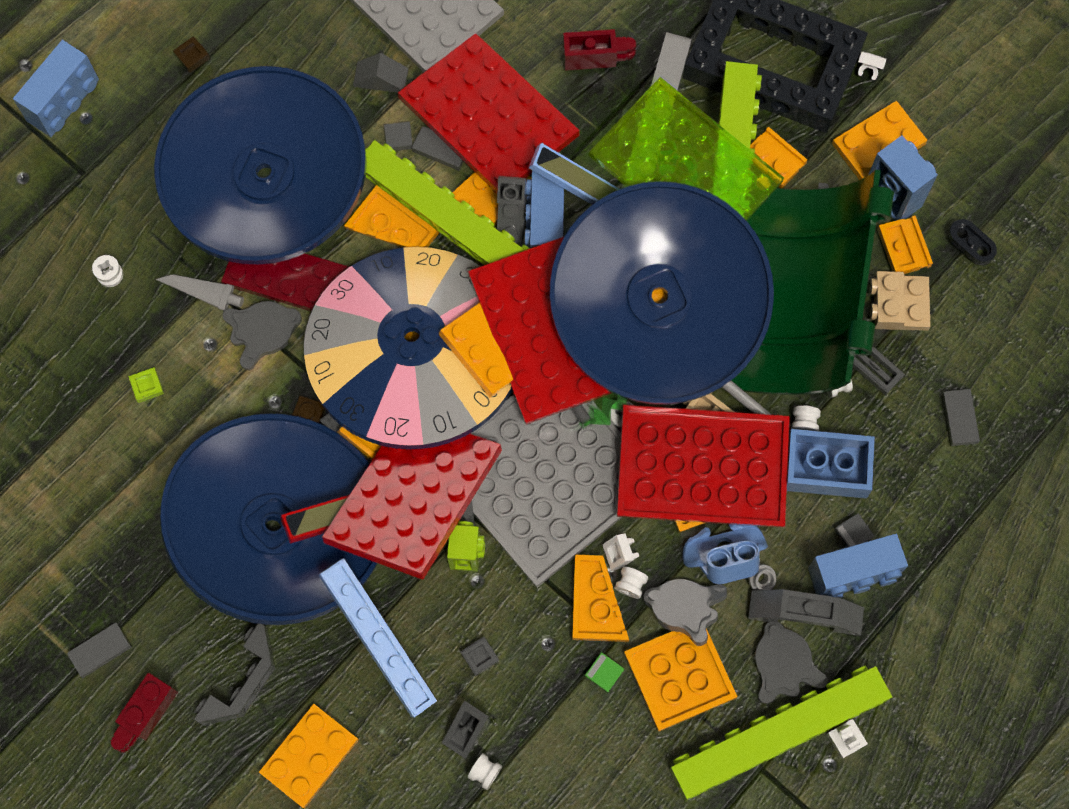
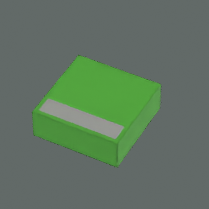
M601 652L585 677L609 693L625 669Z

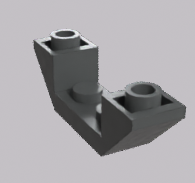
M499 176L497 230L500 232L502 230L507 231L514 237V242L521 247L524 239L526 178Z
M784 589L751 591L748 619L773 623L780 619L833 627L832 632L861 636L864 607L838 597Z
M257 624L256 627L252 626L244 637L245 644L243 645L247 651L260 658V662H255L250 667L246 675L248 680L243 687L239 686L234 691L230 699L232 702L230 707L212 695L207 700L203 699L196 708L195 713L197 716L194 720L203 726L244 717L275 670L268 629L263 624Z

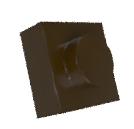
M194 36L173 50L176 58L189 73L210 59L208 52Z
M299 396L292 416L301 417L320 424V419H322L325 409L320 402Z

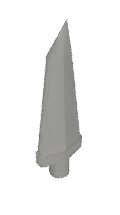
M169 275L155 279L223 311L228 308L229 304L242 307L244 297L233 294L234 286L230 284L179 275Z

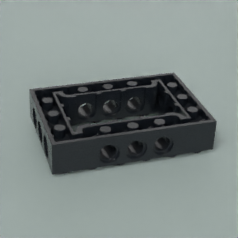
M713 0L685 63L683 79L722 93L726 61L750 64L722 53L726 36L731 34L734 18L736 15H739L738 21L740 25L747 29L750 27L769 34L768 36L771 38L775 36L791 42L792 46L797 47L799 45L815 51L816 55L830 56L817 88L758 67L757 75H762L760 91H755V99H759V108L828 133L864 47L868 32L782 0Z

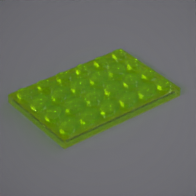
M661 77L589 151V156L626 187L648 182H674L690 185L709 192L725 201L746 221L784 180L782 175Z

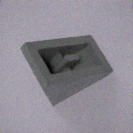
M379 53L357 62L353 86L398 93L406 87L409 70L404 65Z
M464 701L442 744L466 759L489 725V716Z

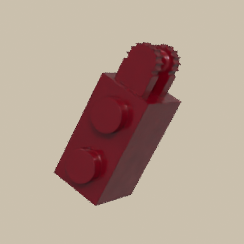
M615 29L563 33L565 70L616 67L617 61H629L634 58L636 40L631 37H616Z
M147 673L115 721L120 726L114 733L112 740H110L112 748L118 752L126 753L134 746L138 738L146 741L178 692L152 674Z

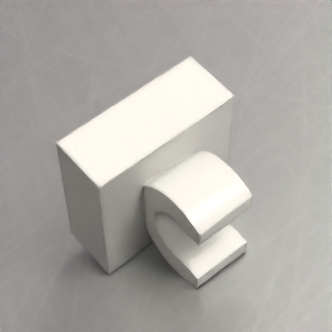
M861 51L858 62L864 64L860 66L858 75L862 76L865 68H871L873 70L872 80H875L878 76L877 68H884L886 58Z
M626 533L616 535L602 544L611 571L620 569L639 557V553H632L630 545L635 541L632 538L627 539Z
M853 719L827 733L841 759L868 744Z

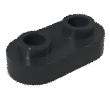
M959 219L952 224L948 232V238L967 258L977 265H987L994 259L997 253L996 244L976 225L966 219ZM957 233H963L966 238H960ZM982 250L985 256H980L977 251Z

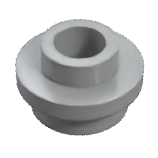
M760 564L759 571L754 576L748 578L749 584L754 590H771L776 584L775 571L768 565ZM764 573L763 580L758 582L759 577Z

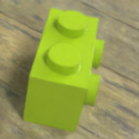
M459 521L449 537L447 559L450 570L478 572L479 558H484L485 555L484 536L480 535L479 527L474 526V523Z

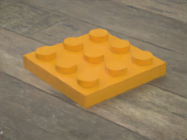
M671 631L624 651V655L658 732L737 698L708 631L707 643L702 646H696L686 634Z

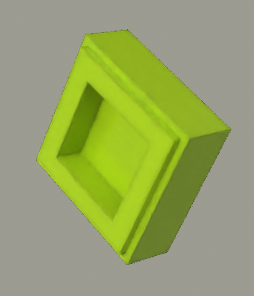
M154 367L128 376L138 403L164 394Z

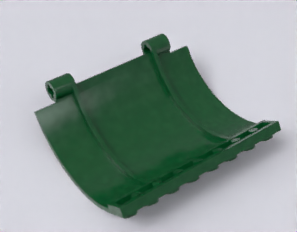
M874 170L870 175L857 182L826 189H779L752 184L750 190L746 189L745 198L750 199L748 215L744 214L743 218L757 234L768 257L773 278L774 303L770 324L760 348L748 365L731 380L744 392L799 395L839 389L851 382L854 355L867 356L872 354L875 324L862 320L876 222L884 223L890 221L894 197L893 190L886 187H878L880 170Z

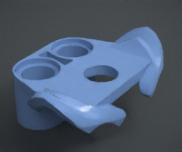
M729 524L733 531L710 537V529L705 527L697 535L690 537L685 543L683 549V562L685 566L700 567L706 577L715 584H725L754 576L760 567L759 552L768 547L762 531L757 526ZM722 541H728L732 543L717 547V545Z

